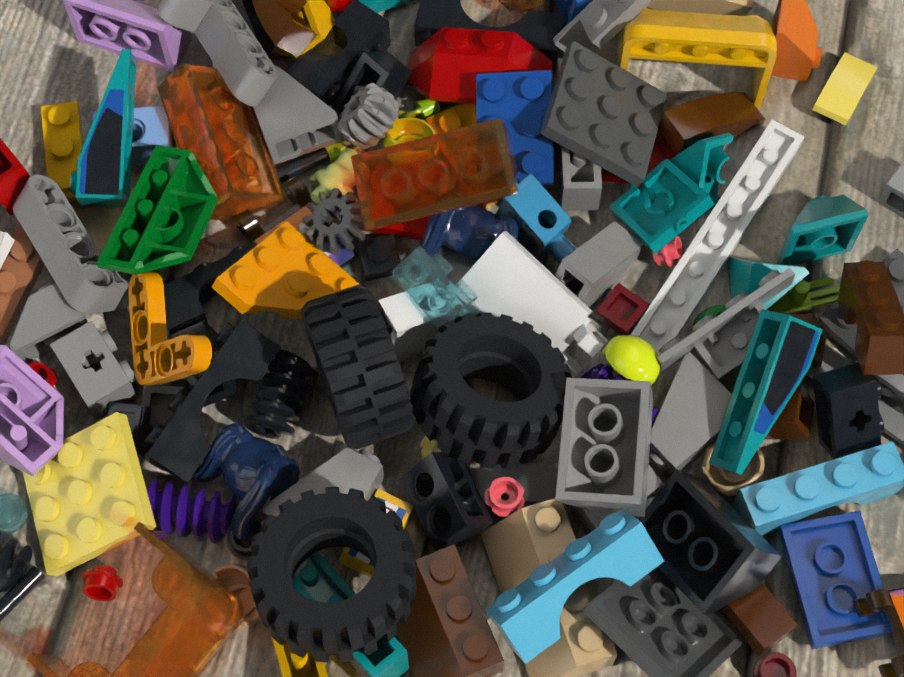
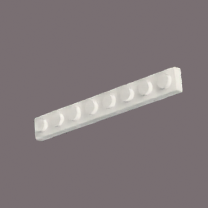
M771 120L631 333V335L638 336L649 342L658 356L661 354L659 349L671 339L678 337L801 147L805 138L801 134Z

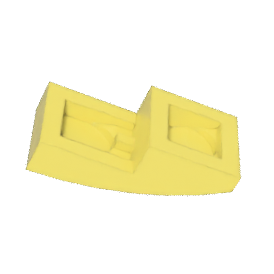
M844 52L812 110L846 126L878 67Z

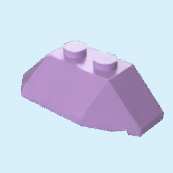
M0 345V458L5 463L34 476L63 447L64 397L6 345Z

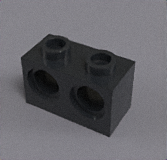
M431 452L401 477L408 493V498L414 505L425 528L426 536L431 541L435 550L443 549L455 544V547L462 546L493 522L465 464L458 461L459 456L451 452L448 455L444 452Z

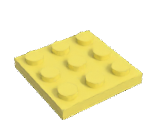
M115 412L64 439L63 447L59 450L58 454L34 476L23 472L47 575L59 576L156 528L131 429L125 414Z

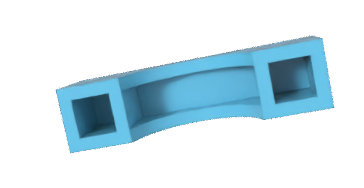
M892 441L741 488L732 505L763 537L778 532L780 525L795 523L811 514L846 503H858L861 506L898 494L904 487V464Z
M622 509L618 513L605 517L599 527L584 538L572 541L566 547L565 552L550 563H545L535 568L530 577L517 587L501 593L496 598L495 603L485 610L510 648L527 664L561 638L559 624L563 606L569 596L579 586L596 578L608 577L620 580L631 587L662 564L664 559L642 522Z

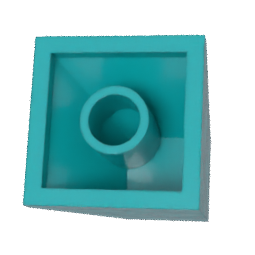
M823 195L814 198L806 204L791 226L777 263L797 265L850 252L868 218L866 209L845 195L835 197Z

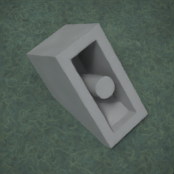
M56 282L47 283L39 288L36 293L28 296L9 347L26 364H29L53 352L50 346L51 343L83 326L88 321L84 313L75 310L69 305Z

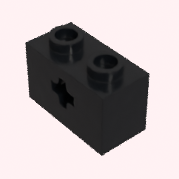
M859 363L813 375L819 444L833 460L881 445V433L884 432V422L879 412L878 399L882 396V390L875 375H863Z

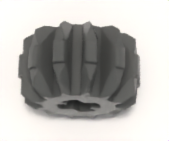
M338 188L332 190L330 198L324 192H319L318 198L321 202L318 205L311 202L307 203V208L313 214L303 217V223L310 227L306 231V237L310 241H316L315 246L321 251H325L329 247L334 255L339 254L342 245L348 251H353L354 245L351 241L354 238L361 241L365 240V235L359 229L369 226L368 218L363 216L366 211L365 205L362 202H356L357 197L354 193L347 192L343 196ZM342 218L339 225L336 223L330 224L333 219L340 220Z

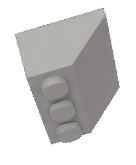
M566 378L556 501L600 514L610 515L624 509L632 516L645 517L654 399L649 381Z

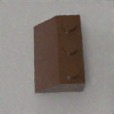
M455 544L416 559L417 589L415 600L410 602L411 613L405 623H396V635L399 642L407 650L408 663L413 677H491L503 672V656Z

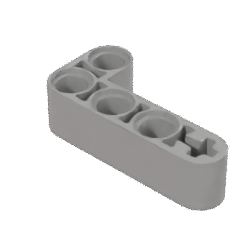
M162 0L157 9L158 15L165 22L176 28L194 32L232 94L246 105L252 107L259 106L279 74L231 0Z
M32 175L14 203L13 211L66 301L75 310L87 314L126 309L129 306L128 286L132 274L98 268L97 261L101 253L61 188L47 176Z

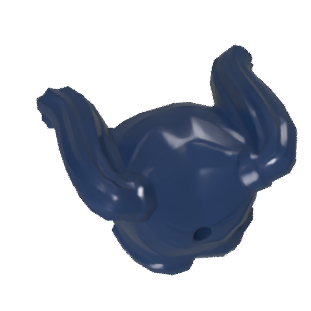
M453 194L447 195L435 205L426 225L422 242L412 252V258L419 262L428 261L437 254L442 245H445L454 252L479 260L502 232L507 231L514 239H518L517 221L512 217H498L496 214L483 210L478 206L467 205L462 199Z
M232 423L222 428L215 437L204 462L196 469L193 477L200 482H207L223 474L226 485L242 500L237 506L231 522L233 536L241 540L252 536V525L268 498L271 496L270 501L297 483L300 470L297 461L288 457L283 446L271 443L265 439L253 437L241 424Z

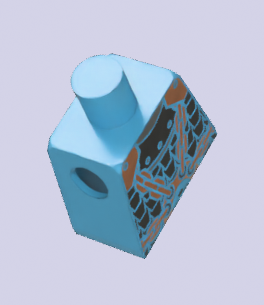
M531 173L503 197L496 215L498 217H512L517 221L519 230L517 241L537 260H540L546 253H549L560 264L562 259L577 249L564 236L572 222L570 217Z

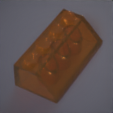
M182 64L157 87L177 147L193 152L199 166L218 197V203L210 220L233 221L236 220L235 217L246 209H249L254 214L281 205L287 201L254 108L244 104L232 94L217 68Z
M502 118L351 156L366 231L518 194L516 162L510 134Z

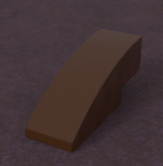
M252 0L255 12L264 30L277 47L299 57L316 37L317 34L298 14L307 3L306 0Z
M729 92L702 97L663 112L658 131L675 154L678 155L701 139L730 133L736 137L764 124L766 119L745 92Z
M763 583L756 590L718 610L729 622L735 625L758 657L791 634L798 625Z

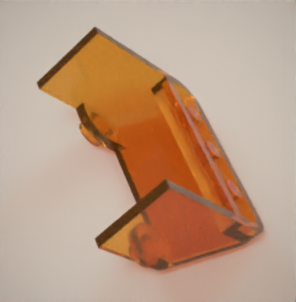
M138 522L134 529L165 555L155 567L151 583L154 592L168 604L167 607L113 674L106 667L96 662H83L72 670L56 656L32 653L27 661L45 677H199L243 621V602L238 595L162 531Z

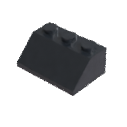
M678 469L674 471L645 509V517H639L638 519L642 522L664 559V562L659 565L661 570L704 615H710L756 590L782 557L704 479Z

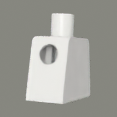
M426 284L380 299L377 303L399 363L422 352L427 339L438 330L439 326L464 313V305L460 296L454 292L441 297L436 287L432 284Z

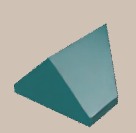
M730 133L701 139L669 160L708 193L715 205L721 198L717 194L719 183L725 184L726 181L720 178L722 165L730 159V156L725 154L723 150L725 144L733 142L734 135Z
M731 257L727 260L731 299L742 292H745L748 296L760 288L758 285L760 280L772 271L778 270L781 274L788 268L792 269L795 273L792 285L762 304L766 310L809 274L805 267L792 264Z

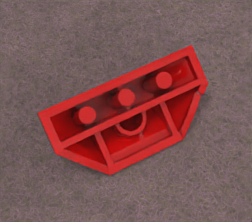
M442 27L411 52L407 68L412 71V74L407 84L412 85L419 93L431 101L476 104V74L553 71L554 65L552 60L515 32Z

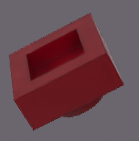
M618 283L597 308L595 318L620 335H629L637 326L650 304Z

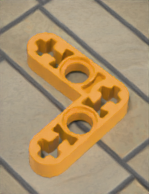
M157 272L132 274L128 286L133 369L136 381L140 385H164L207 370L212 359V346L208 337L205 335H180L169 340L167 339L164 285L160 274Z

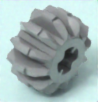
M370 83L366 87H361L355 95L351 96L350 101L344 105V110L338 118L337 129L343 134V137L355 146H359L363 150L370 146L373 147L377 145L382 137H386L389 129L393 128V122L399 115L400 103L386 89Z

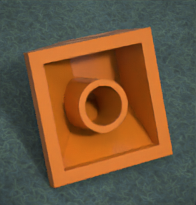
M778 0L772 23V31L777 41V58L771 76L807 82L811 69H818L823 48L816 47L819 31L806 0Z

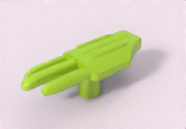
M824 278L811 282L801 280L767 310L789 315L810 311L813 307L838 301V295L811 301V299L839 293L840 285L809 292L810 289L833 284L835 279Z

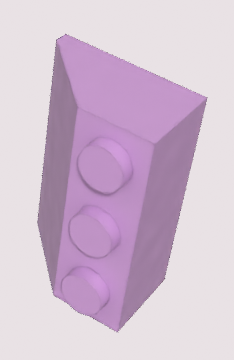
M63 0L77 41L119 55L122 49H130L137 61L173 73L176 72V68H178L193 40L191 31L179 29L168 24L158 15L157 8L151 7L144 1Z

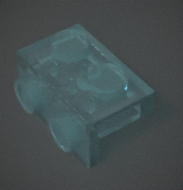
M418 246L392 271L394 277L437 328L447 321L454 320L459 315L471 314L472 317H477V314L482 312L474 303L478 295L463 279L457 283L450 274L454 267L439 251L433 255L422 246Z

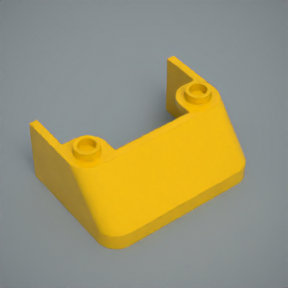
M644 8L620 31L617 66L627 71L629 58L753 67V104L757 109H760L777 58V41L769 22L757 15L737 16Z

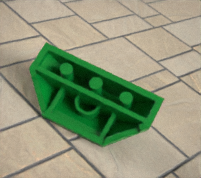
M162 145L155 146L97 261L98 268L137 275L191 261L218 203V197L191 150Z

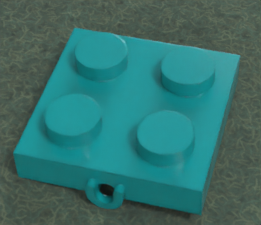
M666 158L646 175L640 188L631 184V188L612 203L609 208L621 223L656 254L715 204L708 193Z

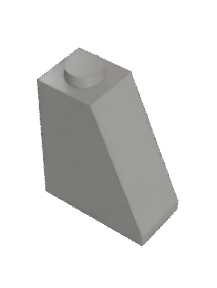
M276 66L275 68L279 74L278 78L259 106L254 107L274 165L344 141L343 134L337 129L339 119L336 111L283 69Z
M614 221L562 259L555 277L593 310L631 270L644 243Z
M690 352L683 357L651 429L649 465L655 473L659 475L663 473L668 479L676 469L685 470L706 451L707 447L716 442L732 396Z
M346 447L267 503L262 510L264 520L270 514L277 517L280 514L279 505L288 499L295 503L302 500L301 493L312 489L314 495L326 493V487H339V492L343 494H348L349 489L352 488L363 491L364 499L369 501L371 497H374L384 480L383 465L380 464L378 457L366 450L360 449L356 452ZM329 547L318 552L337 561L344 547Z

